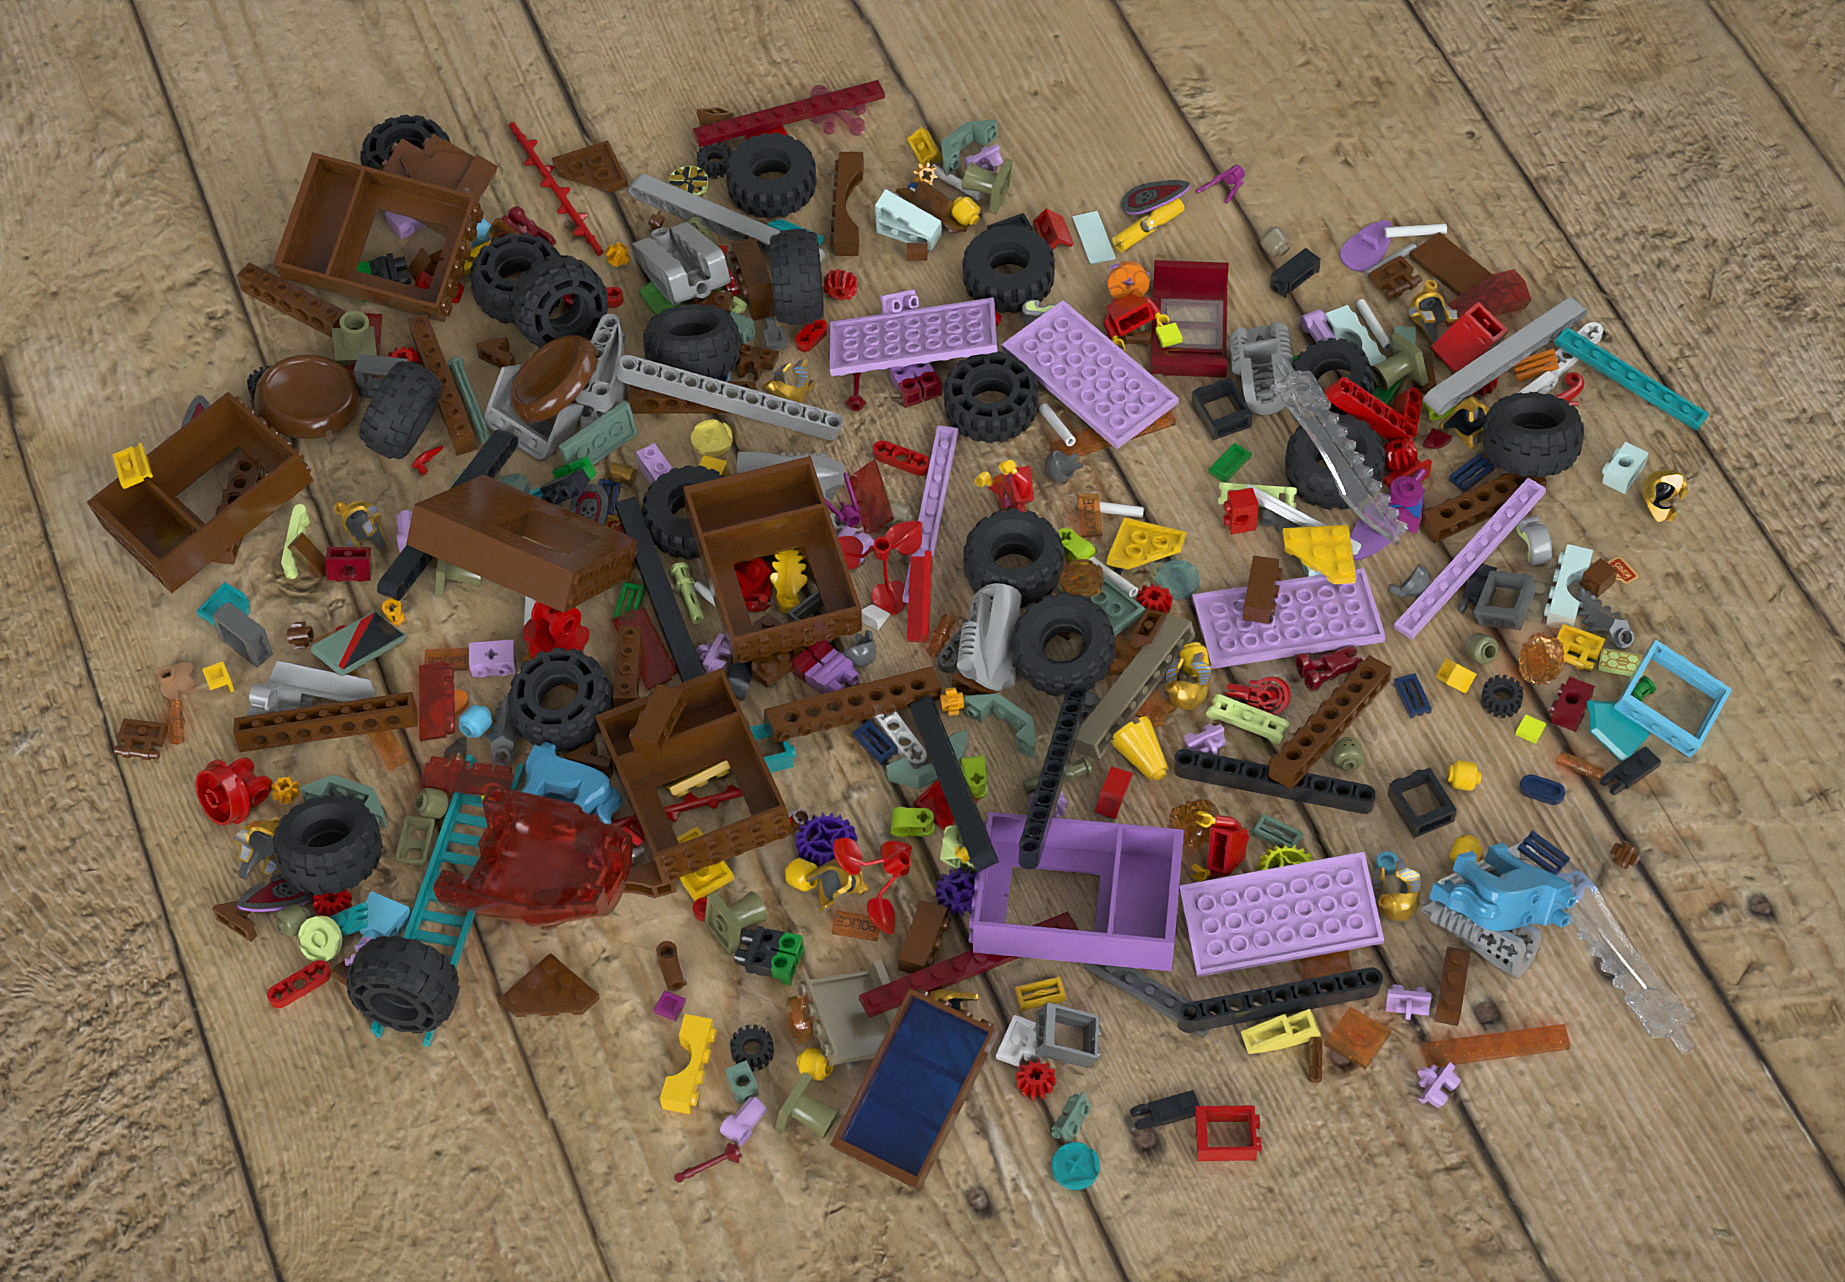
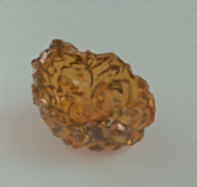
M1538 632L1535 635H1531L1528 642L1523 644L1518 666L1521 679L1527 681L1532 686L1535 684L1540 685L1541 682L1547 685L1551 679L1556 680L1564 667V650L1559 639L1552 635L1544 634V632Z
M1197 799L1193 802L1186 801L1185 805L1180 804L1179 808L1171 809L1168 828L1184 830L1183 846L1196 850L1202 847L1203 844L1210 842L1213 824L1209 827H1203L1195 822H1201L1204 819V816L1197 814L1198 811H1204L1212 817L1219 815L1218 808L1209 799H1204L1203 801Z

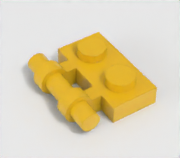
M1563 624L1555 640V646L1562 649L1559 651L1552 648L1549 656L1557 659V662L1562 664L1566 662L1577 666L1576 669L1582 671L1586 669L1592 672L1595 663L1589 662L1587 659L1588 657L1594 660L1598 659L1605 643V638ZM1572 651L1577 654H1580L1581 656L1580 658L1568 654V652Z

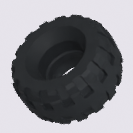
M408 114L400 115V117L396 118L391 117L382 124L378 123L372 128L371 133L366 135L362 144V151H360L361 165L380 170L383 161L390 159L392 155L390 150L394 143H399L401 139L406 140L421 150H424L421 147L425 139H430L433 134L450 142V139L441 126L431 119H425L424 116H409Z
M791 229L772 235L770 237V264L776 319L781 323H787V325L813 324L815 320L822 319L824 316L822 273L817 234L806 229Z
M511 233L506 234L505 237H497L491 240L488 246L484 245L480 249L471 266L470 279L477 304L481 306L484 313L493 319L495 318L498 322L504 324L509 322L516 325L513 321L514 316L511 313V300L514 299L512 297L514 285H518L520 280H507L504 278L514 273L527 272L531 268L530 265L537 260L542 262L548 256L557 255L559 257V252L545 239L539 236L533 237L529 233H522V235ZM564 295L553 303L549 315L553 312L554 307L559 306Z
M557 255L548 256L542 262L537 260L531 264V268L527 272L523 271L519 276L520 282L518 285H514L512 291L514 299L511 300V313L514 316L513 321L520 332L538 348L566 335H578L591 341L601 318L608 312V293L599 275L581 259L578 260L568 255H561L559 257ZM574 293L575 300L571 308L562 316L549 319V311L553 303L563 295Z
M679 305L671 309L662 310L660 314H656L650 319L643 333L646 360L713 379L728 374L729 370L736 366V362L739 359L740 336L738 325L727 311L712 305Z
M399 361L388 371V374L384 377L372 397L361 422L359 437L366 443V447L389 459L396 458L399 460L409 454L425 430L441 396L442 382L436 378V374L413 361Z
M1514 393L1512 396H1505L1499 399L1486 413L1483 425V448L1487 457L1495 466L1501 467L1510 474L1514 473L1522 477L1535 476L1537 478L1548 475L1554 476L1572 467L1573 463L1577 460V456L1582 451L1584 422H1581L1578 410L1563 398H1557L1548 393Z
M1329 412L1328 415L1324 416L1318 414L1313 416L1310 421L1305 420L1296 428L1294 435H1291L1285 454V474L1287 480L1290 481L1292 487L1297 488V495L1299 497L1304 496L1307 503L1313 506L1317 504L1322 506L1323 509L1332 510V508H1340V510L1349 509L1352 504L1357 506L1367 500L1372 493H1375L1383 477L1385 449L1382 448V440L1364 420L1359 421L1353 415H1339L1338 412ZM1326 458H1338L1346 461L1352 467L1346 470H1330L1321 467L1317 462Z
M1019 509L993 512L991 517L985 516L966 538L963 555L965 575L969 580V585L976 593L986 585L994 583L1006 584L1017 589L1021 594L1022 603L1020 608L1027 607L1032 602L1036 604L1042 600L1041 597L1045 596V594L1049 595L1058 585L1059 578L1061 579L1064 568L1062 539L1055 528H1053V525L1044 517L1039 518L1035 512L1029 510L1022 512ZM1010 554L1022 555L1032 561L1028 566L1019 569L1003 568L995 562L999 558Z
M1060 592L1056 596L1049 594L1041 597L1042 600L1036 604L1032 602L1025 609L1024 615L1018 618L1014 634H1012L1013 656L1024 679L1038 691L1042 690L1047 692L1048 695L1057 697L1060 694H1065L1067 688L1073 685L1075 688L1082 686L1086 691L1094 688L1095 683L1103 680L1109 673L1108 669L1113 664L1115 658L1116 641L1114 630L1104 610L1097 603L1091 602L1088 597L1081 594L1074 596L1070 592ZM1072 632L1084 638L1085 646L1083 650L1071 660L1054 661L1044 653L1048 641L1057 634Z
M552 648V652L545 653V651H541L535 654L536 658L533 660H526L520 667L521 671L515 673L510 683L512 688L510 693H508L507 701L510 715L522 736L532 745L541 746L543 742L556 745V752H560L561 749L573 751L578 749L577 746L583 743L588 744L594 741V736L600 733L595 716L614 707L611 684L599 663L593 657L584 655L583 651L571 648L569 651H566L564 648ZM563 684L578 687L575 699L568 706L559 710L541 708L543 697L552 688Z
M323 795L320 798L305 800V803L301 805L297 804L289 810L287 815L285 814L280 819L272 841L276 863L282 877L292 886L297 887L298 890L305 893L313 892L315 895L341 893L342 890L358 886L359 882L366 880L372 874V870L377 868L382 855L381 848L383 847L379 825L374 813L371 814L369 808L359 800L355 799L353 801L350 797L340 795V797Z
M386 935L379 936L376 939L369 940L356 953L347 975V994L357 1010H360L365 1017L376 1021L381 1026L390 1027L400 1032H430L440 1027L443 1021H447L451 1015L460 990L458 971L454 964L450 963L451 961L448 957L439 953L436 948L425 945L419 940L407 939L396 935L391 937Z

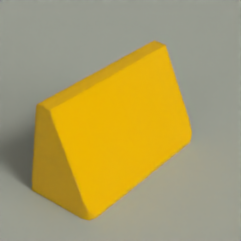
M923 127L907 138L921 165H924L926 161L929 164L942 161V155L929 132Z

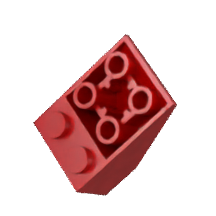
M1478 302L1465 312L1430 349L1456 373L1500 344L1509 330Z

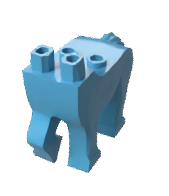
M543 742L541 746L534 745L526 761V783L524 789L510 794L506 798L509 831L512 832L526 825L527 816L531 817L534 809L541 808L552 812V824L559 825L562 822L568 824L567 828L573 830L575 825L581 820L586 829L573 837L574 850L594 856L600 841L604 838L605 827L613 826L611 815L622 806L623 799L619 791L609 785V778L603 772L584 764L558 757L555 754L556 745L548 742Z
M1504 842L1489 846L1484 862L1495 868L1493 874L1484 871L1477 865V855L1473 851L1458 854L1453 871L1458 873L1466 884H1457L1455 886L1450 879L1444 880L1445 884L1443 885L1439 882L1433 883L1429 897L1432 901L1441 902L1450 910L1464 914L1478 926L1491 931L1512 930L1529 924L1549 925L1553 923L1559 927L1567 926L1571 917L1564 909L1572 908L1578 898L1571 892L1572 885L1553 873L1521 861L1509 852L1508 846Z

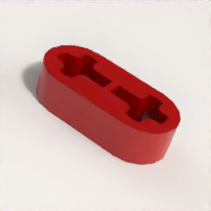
M823 319L815 320L813 324H807L796 335L795 342L799 351L807 352L812 350L827 335L826 321Z

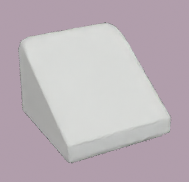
M873 604L862 609V623L877 631L890 616V613Z

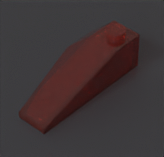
M1513 269L1493 274L1446 305L1452 310L1460 312L1458 319L1478 302L1493 316L1525 309L1531 302V297L1526 281ZM1446 321L1447 327H1450L1455 323Z

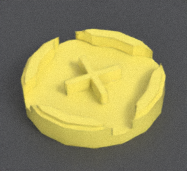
M715 419L705 420L697 424L690 435L693 449L702 456H720L730 449L733 442L732 430L728 424L718 422Z

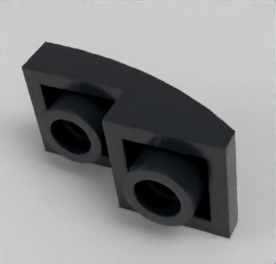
M731 659L726 673L727 679L736 699L743 701L751 680L752 662L733 663Z

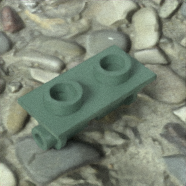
M1081 1092L1080 1095L1074 1094L1068 1098L1062 1110V1113L1068 1116L1059 1115L1052 1127V1136L1058 1139L1063 1136L1067 1144L1072 1142L1078 1134L1079 1128L1089 1115L1092 1107L1084 1092Z

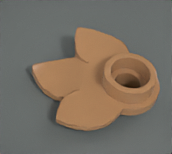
M181 662L173 667L169 665L161 666L155 676L157 683L161 685V694L169 700H176L179 692L190 693L194 691L197 685L190 676L194 665Z

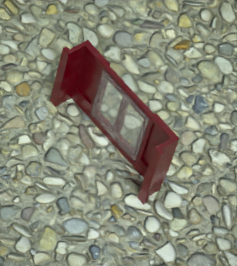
M1154 260L1153 302L1161 311L1160 314H1165L1169 317V324L1176 323L1183 341L1182 343L1162 347L1156 334L1157 319H1153L1150 374L1226 378L1229 263Z

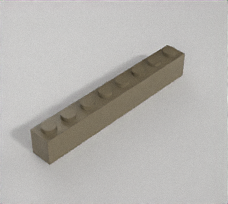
M1168 614L1152 643L1144 645L1140 652L1136 654L1129 666L1124 669L1122 675L1111 686L1104 698L1099 701L1096 708L1088 715L1086 721L1080 727L1075 743L1077 753L1097 760L1102 758L1112 745L1110 740H1115L1113 735L1129 723L1166 675L1173 660L1179 658V653L1183 646L1191 643L1196 636L1190 620Z

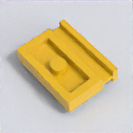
M141 442L138 443L139 446L133 448L131 446L112 454L123 489L144 481L143 478L153 477L145 448Z

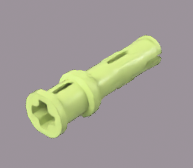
M686 562L676 563L670 568V573L676 580V589L682 593L692 623L699 624L704 621L705 617L693 588L695 581L690 577L689 565Z

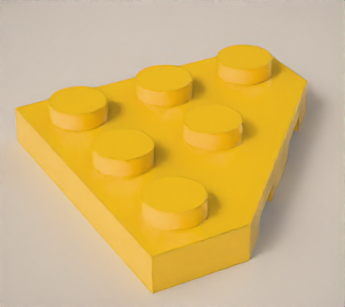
M1124 517L1107 557V565L1128 570L1179 553L1183 548L1187 532Z
M1348 525L1283 528L1282 535L1285 552L1291 556L1294 554L1302 560L1304 565L1315 572L1319 571L1327 577L1326 580L1332 584L1356 583Z

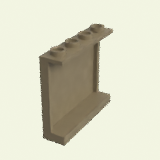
M882 960L873 962L870 970L810 980L808 974L803 973L797 987L798 994L804 1000L806 1014L811 1018L814 1035L819 1039L822 1056L826 1057L829 1066L874 1058L900 1006L869 1018L859 1001L860 994L890 983ZM906 1021L895 1044L909 1050L914 1038ZM891 1050L889 1055H895L898 1053Z

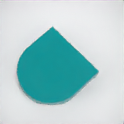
M224 582L196 613L197 616L216 626L212 615L228 601L247 616L250 612V604L243 592Z

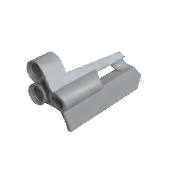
M278 660L269 681L262 685L254 684L249 694V701L252 704L247 716L312 707V700L315 696L345 702L371 698L376 692L371 679L347 674L341 677L333 671Z

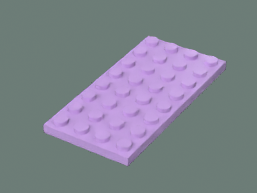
M994 298L830 322L831 376H843L849 373H863L870 370H884L890 367H904L917 363L925 364L931 361H945L951 358L997 352Z
M1064 300L1002 344V350L1006 354L1015 356L1018 361H1023L1028 366V369L1033 371L1036 380L1116 449L1120 448L1179 403V398Z
M1355 569L1356 583L1332 584L1326 580L1327 577L1323 574L1277 581L1276 585H1280L1278 599L1274 598L1273 602L1277 603L1275 616H1270L1269 624L1243 620L1247 586L1193 594L1192 602L1204 646L1207 648L1211 669L1295 656L1294 654L1317 653L1352 645L1356 647L1385 642L1386 636L1365 569Z
M1364 852L1179 886L1197 977L1384 943Z

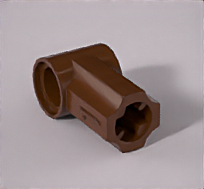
M671 941L659 943L656 948L657 963L661 969L667 990H680L687 985V981L677 954V947ZM666 953L672 954V956L667 958L663 957L662 955Z

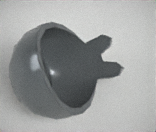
M1056 450L1046 457L1044 468L1046 475L1055 482H1064L1072 478L1074 470L1083 468L1084 464L1075 462L1079 454L1074 453L1068 457L1063 452Z
M1418 564L1401 586L1392 583L1389 585L1388 592L1403 598L1405 596L1419 597L1429 587L1430 576L1426 567Z
M871 630L865 631V637L856 634L857 644L843 651L844 656L852 660L853 665L867 666L876 658V645Z

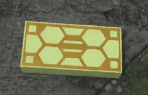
M1602 648L1598 671L1631 676L1643 655Z

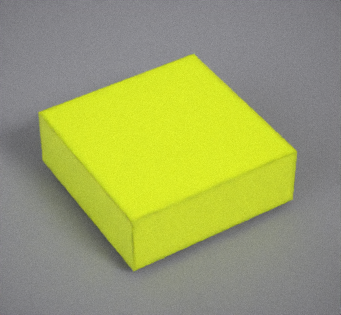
M1176 323L1156 327V334L1162 347L1182 343L1183 337Z
M1526 714L1515 735L1536 744L1546 728V723Z

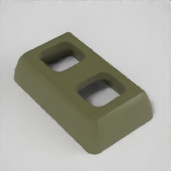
M405 817L395 856L398 863L425 865L435 825L433 818ZM414 830L427 831L424 840L411 839ZM411 849L421 850V858L419 860L408 859V851Z

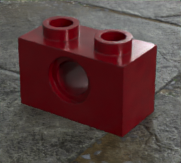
M327 547L325 558L327 581H371L373 570L371 547Z
M1569 676L1567 683H1562L1557 694L1559 700H1554L1549 711V713L1553 714L1551 723L1577 732L1587 710L1586 701L1592 700L1595 686Z

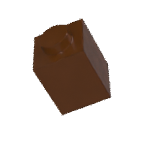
M1600 558L1583 572L1581 586L1598 598L1615 583L1618 570Z

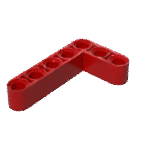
M1342 377L1326 387L1325 394L1331 403L1346 413L1355 416V419L1367 422L1372 430H1375L1377 434L1389 442L1391 440L1395 441L1398 438L1400 440L1404 438L1410 440L1417 435L1422 406V395L1417 388L1411 387L1394 398L1393 408H1391L1346 377Z

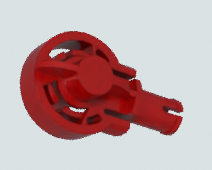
M1274 676L1266 677L1259 681L1250 680L1249 686L1228 683L1226 688L1229 689V691H1226L1227 697L1252 700L1247 702V705L1272 715L1286 710L1292 697L1288 684L1281 678ZM1281 704H1283L1281 708H1279L1278 710L1269 711V709H1274L1275 707H1279Z

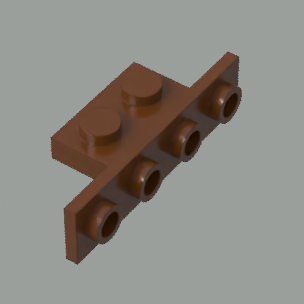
M919 181L915 192L910 188H898L896 190V193L902 196V199L939 219L941 224L946 226L947 231L954 234L966 232L967 227L959 224L948 215L954 201L927 182Z

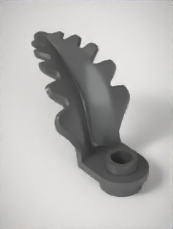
M1580 588L1577 600H1580L1578 608H1582V610L1578 611V615H1586L1582 623L1592 624L1588 628L1590 631H1608L1616 647H1629L1634 641V634L1627 620L1622 618L1621 612L1611 613L1610 606L1602 607L1601 600L1595 601V595H1590V591Z
M504 696L503 701L499 702L501 707L496 708V713L499 715L492 717L497 723L492 724L489 729L494 732L485 735L487 739L491 740L492 761L499 767L509 766L513 762L514 741L523 737L518 732L510 715L507 702L508 696ZM505 752L507 758L501 759L499 753Z

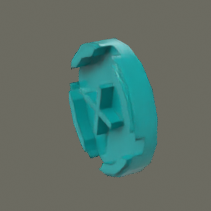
M1070 1142L1062 1145L1052 1158V1174L1054 1179L1061 1186L1070 1190H1081L1091 1186L1100 1173V1160L1097 1153L1081 1142Z

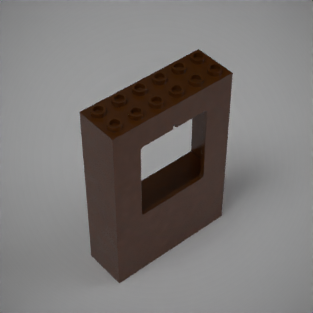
M312 152L273 265L280 277L285 280L415 315L427 313L430 319L445 322L446 316L449 317L451 314V302L457 296V284L459 279L463 278L465 272L463 266L465 260L470 258V246L472 241L476 240V228L478 223L482 222L484 212L475 195ZM380 209L449 228L440 256L443 261L439 260L428 290L357 271L377 210Z
M229 392L147 454L153 475L152 478L148 476L143 478L144 481L123 489L118 477L86 502L102 527L171 594L314 481L310 475L312 470L305 461H302L304 456L299 449H293L285 437L280 438L279 433L274 427L269 428L267 422L261 416L259 418L256 417V413L250 406L246 408L244 402L238 396L234 397ZM240 448L259 464L268 475L205 524L177 498V495L234 450Z
M811 456L684 487L686 513L733 663H744L753 658L768 657L776 652H787L796 647L811 646L819 641H830L839 636L854 635L862 631V608ZM804 547L826 613L754 631L733 565Z
M484 474L414 504L406 545L563 613L629 579L633 572V559L638 551L636 548L638 539ZM522 536L528 537V538H530V539H532V540H535V541H537V542H539V543H542V544H544V545H546V546H549V547H551V548H553V549H556V550H558V551H560V552H563V553H565L566 555L560 554V553H558V552H556V551H553V550H551V549H549V548H546V547H544V546H542V545H539V544H537V543H535V542H532V541H530V540H528V539H525V538H523Z
M723 668L672 686V688L683 691L686 705L659 757L634 751L629 738L630 731L636 726L641 710L645 709L649 696L595 716L603 743L612 760L616 774L663 884L793 834L786 805ZM727 760L752 816L679 844L656 788Z

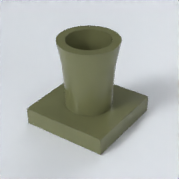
M1005 158L999 173L991 172L970 162L964 175L962 189L990 194L989 213L997 215L1010 187L1013 160Z
M349 311L343 314L340 318L341 328H332L335 362L341 365H356L359 354L377 356L374 326L368 327V317L359 311Z
M1397 332L1391 335L1390 339L1394 356L1371 366L1377 386L1381 390L1387 391L1405 375L1409 376L1420 386L1429 383L1422 351Z
M438 559L435 596L444 597L446 579L480 587L482 577Z
M750 891L743 898L728 907L716 892L707 897L704 923L730 956L739 947L741 929L767 919L764 903L753 891Z
M804 1072L780 1109L775 1129L784 1133L790 1121L794 1118L824 1139L834 1124L840 1109L826 1105L808 1096L812 1076Z

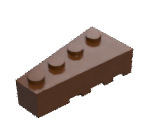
M756 238L732 242L733 251H729L730 259L734 265L735 274L738 276L743 296L746 297L753 321L776 316L772 282Z

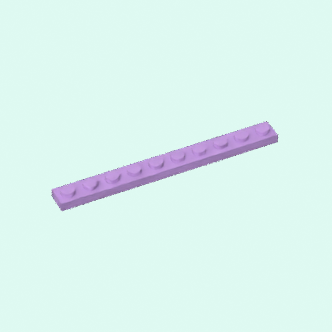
M937 425L918 521L922 522V544L920 549L911 556H925V551H931L934 559L958 438V428ZM910 563L903 593V602L907 603L909 599Z
M1527 478L1394 624V629L1413 640L1544 496L1546 488Z

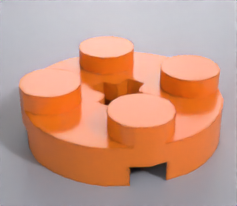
M1124 261L1116 268H1112L1108 275V288L1111 296L1120 299L1132 293L1138 297H1143L1149 288V276L1143 269V266L1137 262ZM1128 278H1131L1133 283L1130 285H1126L1125 283H1123V281H1127Z

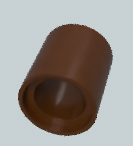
M927 242L907 243V261L928 260Z

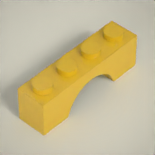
M689 1014L684 1015L679 1039L681 1046L688 1050L692 1057L689 1065L682 1072L666 1077L660 1096L662 1109L690 1114L692 1106L697 1105L699 1097L697 1088L698 1085L703 1084L705 1071H703L704 1064L709 1063L711 1056L709 1047L711 1043L715 1042L717 1036V1029L714 1028L713 1019Z

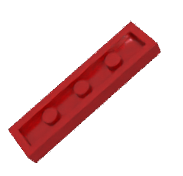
M925 551V556L910 557L907 642L929 643L933 569L931 551Z

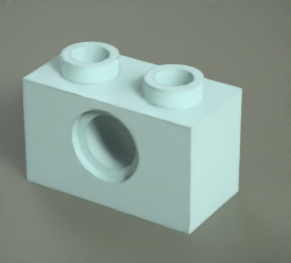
M1625 442L1621 449L1617 448L1615 450L1611 463L1607 462L1602 470V474H1604L1602 483L1626 494L1646 466L1648 452Z

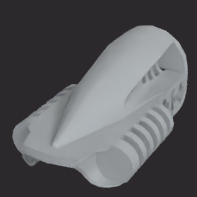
M1272 322L1269 326H1260L1248 330L1239 328L1229 337L1232 371L1236 375H1242L1246 404L1251 411L1260 415L1277 413L1288 402L1285 368L1292 364L1293 358L1289 329L1279 322Z
M738 452L737 474L807 457L810 454L805 453V456H802V453H797V456H794V452H790L789 456H787L786 452H782V455L765 452ZM813 453L811 459L824 498L830 502L835 491L844 484V463L833 461L828 457V453H820V456H817V453Z
M994 583L981 588L972 598L968 622L963 623L961 628L957 658L958 670L964 677L974 679L984 687L996 691L1011 688L1015 685L1017 664L1013 656L1012 634H1014L1015 624L1018 620L1022 596L1012 586Z
M1427 900L1421 908V911L1430 917L1431 922L1448 929L1459 940L1494 966L1517 978L1521 977L1530 967L1541 942L1540 931L1531 924L1510 931H1491L1478 926L1464 914L1450 910L1439 901ZM1527 933L1530 934L1532 941H1528Z

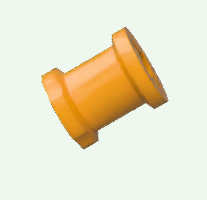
M391 598L384 601L382 611L385 614V618L394 626H399L404 622L405 616L401 611V602Z

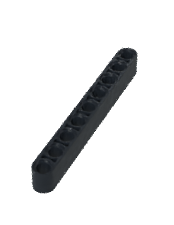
M1189 749L1179 750L1175 754L1174 772L1180 778L1360 814H1368L1374 808L1376 791L1367 784L1306 773L1296 784L1300 787L1295 786L1291 790L1279 782H1272L1275 780L1269 777L1270 767L1265 764Z
M1369 967L1185 1003L1180 1008L1177 1026L1182 1032L1193 1033L1371 998L1378 994L1383 981V974L1377 968ZM1277 998L1283 999L1284 1002L1278 1001ZM1253 1003H1259L1262 1006H1256ZM1231 1007H1235V1008H1237V1009H1239V1010H1238V1011L1232 1010ZM1208 1012H1214L1216 1015H1211ZM1185 1016H1190V1017H1192L1193 1019H1192V1020L1186 1019Z

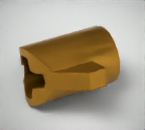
M610 462V479L617 483L623 482L630 485L634 483L637 474L635 468L628 464L622 465Z

